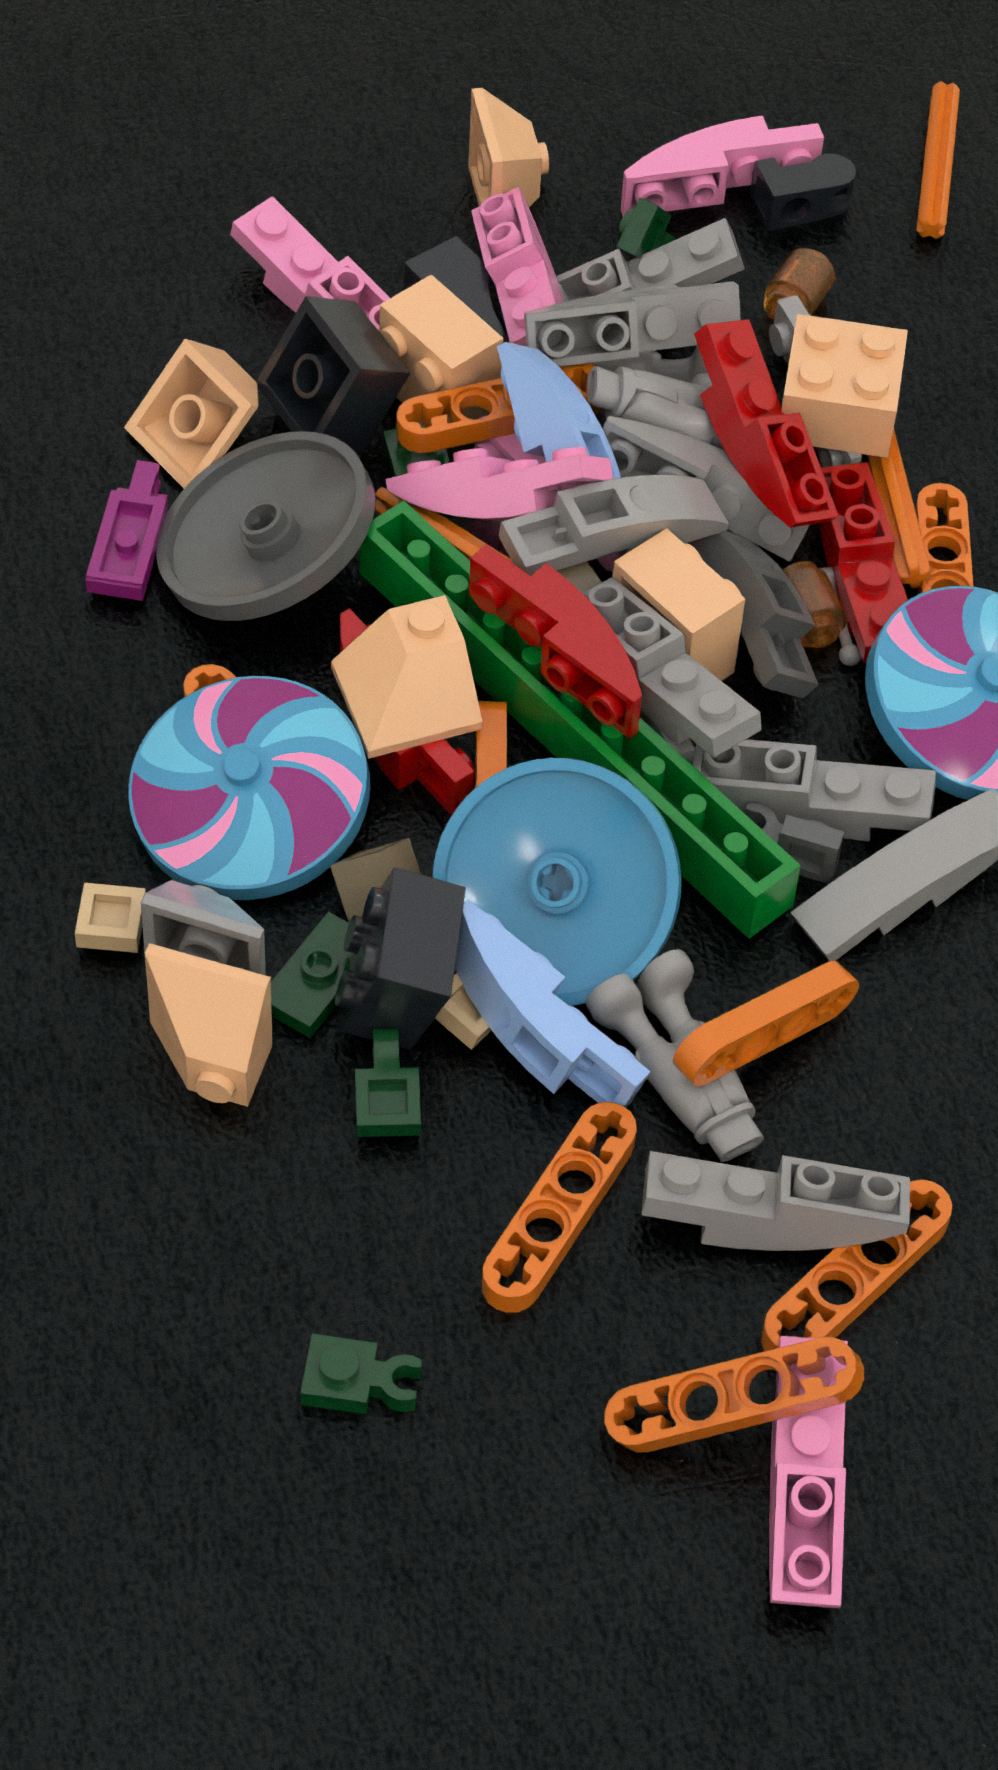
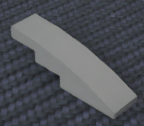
M992 788L943 812L888 844L791 911L795 921L830 962L836 961L876 929H879L883 935L887 934L928 901H931L935 907L939 906L998 860V793Z

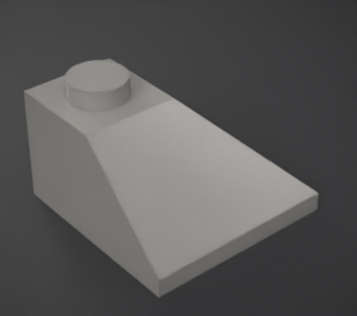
M173 880L144 894L141 901L144 951H146L150 943L266 976L264 928L229 897L219 895L216 891L206 886H189Z

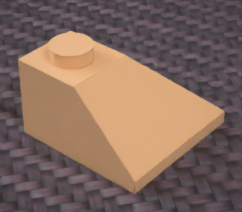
M472 89L468 168L478 204L481 206L490 196L506 193L519 186L528 207H530L540 197L541 175L548 174L549 172L547 146L545 142H537L530 120L485 89Z
M184 339L124 428L185 489L199 473L227 453L258 408L257 382L224 350Z
M445 595L388 609L331 661L332 671L368 759L482 729L483 722L465 640Z
M149 943L145 951L150 1023L187 1089L197 1092L203 1098L215 1103H226L229 1101L248 1107L272 1048L271 977Z

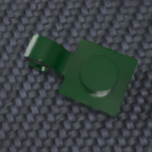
M639 197L635 208L628 209L618 228V238L620 240L617 248L632 258L637 257L640 259L643 254L674 241L675 237L665 231L671 215L658 205Z
M398 1028L373 1029V1068L355 1069L357 1137L420 1136L419 1067L400 1068Z

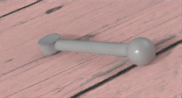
M820 568L818 572L819 585L821 590L825 591L842 646L839 651V659L847 666L856 665L860 661L861 655L858 646L853 644L835 588L833 568Z

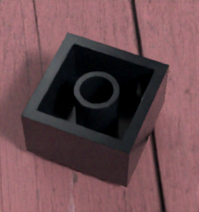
M305 296L256 382L261 392L291 432H316L335 437L353 449L360 458L411 373L356 301Z
M394 867L381 888H371L362 916L353 915L344 939V951L352 954L349 970L345 969L343 971L335 996V1005L343 1007L340 1025L341 1032L373 1040V1029L398 1028L399 1047L408 1050L413 1048L451 997L466 887Z

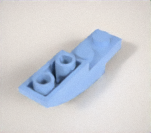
M509 342L498 345L497 349L502 365L501 379L510 396L515 416L514 431L522 445L523 452L544 456L546 462L553 461L552 452L556 450L585 447L587 448V455L611 459L613 479L621 478L614 454L594 412L575 384L559 366L539 349Z
M469 899L464 903L455 970L469 998L497 1038L524 1068L553 1094L569 1079L596 1102H613L627 1108L651 1071L639 1063L628 1049L617 1045L589 1023L578 1009L567 1005L556 996L566 977L557 971L546 957L531 950L506 930L496 917L485 913Z

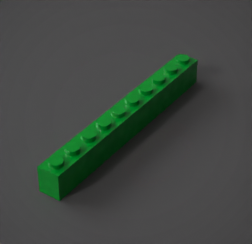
M404 500L372 520L367 536L359 548V573L395 607L445 595L465 640L473 680L496 702H506L507 712L556 758L580 760L604 767L622 776L641 790L658 809L671 831L677 847L681 876L748 939L793 907L801 865L641 718L639 719L638 732L630 739L615 727L607 726L598 721L589 708L570 694L560 692L551 686L545 676L540 673L542 649L539 646L528 644L521 638L516 629L495 614L483 611L473 598L469 596L470 561Z

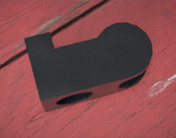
M823 154L817 156L812 162L779 167L775 158L757 160L754 164L750 197L768 231L835 217L849 209L856 169L849 159L837 154Z

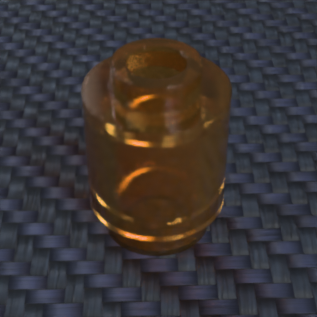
M798 248L789 254L765 289L764 309L773 321L775 320L777 300L795 295L799 297L809 315H813L836 279L834 268L827 257L819 251L808 248Z
M808 561L797 562L783 569V572L792 581L802 597L816 625L800 639L803 647L821 648L830 645L845 628L847 617L826 572L818 569L814 563Z

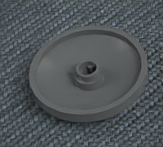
M304 431L287 432L249 442L209 465L185 487L174 501L165 516L156 547V559L160 574L176 599L185 608L202 617L223 621H240L267 616L286 609L321 589L354 557L367 536L373 520L375 490L372 480L353 449L339 439L326 434Z

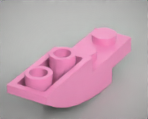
M757 116L710 126L684 135L657 148L624 171L620 209L622 216H624L628 209L635 208L639 197L658 205L665 211L724 204L726 188L751 185L755 161L775 158L779 167L812 162L817 156H820L824 141L820 126L816 123L768 130L764 117Z
M518 186L506 193L490 196L481 206L471 210L485 268L497 289L510 343L527 347L524 312L565 301L536 223Z
M273 196L233 222L230 235L266 270L263 284L295 313L305 296L356 301L376 329L380 330V304L390 299V297L349 256L338 262Z
M585 447L556 450L552 452L553 461L538 464L536 459L511 462L508 459L488 457L487 449L478 448L456 452L453 454L454 462L441 465L440 461L436 460L407 465L408 474L386 479L387 491L431 511L459 517L505 521L552 507L555 504L558 491L613 479L611 459L587 455V448Z
M780 1336L778 1348L815 1338ZM831 1355L825 1358L826 1367L824 1370L805 1375L797 1368V1363L792 1364L791 1368L799 1382V1395L805 1393L799 1380L816 1376L823 1379L829 1386L836 1384V1372L846 1369V1365H841ZM779 1372L776 1374L775 1399L782 1390V1378ZM845 1402L772 1421L769 1512L770 1603L830 1608L841 1607L846 1468H843Z

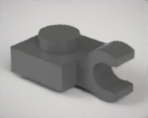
M747 803L745 814L801 865L800 876L827 884L833 881L845 831L828 827L817 820H804L787 814L783 824H781L769 807L760 803Z

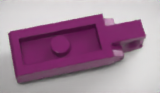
M137 460L129 489L118 487L117 490H111L86 574L87 592L143 601L156 557L157 543L165 516L168 513V495L159 494L161 481H159L158 477L159 463Z

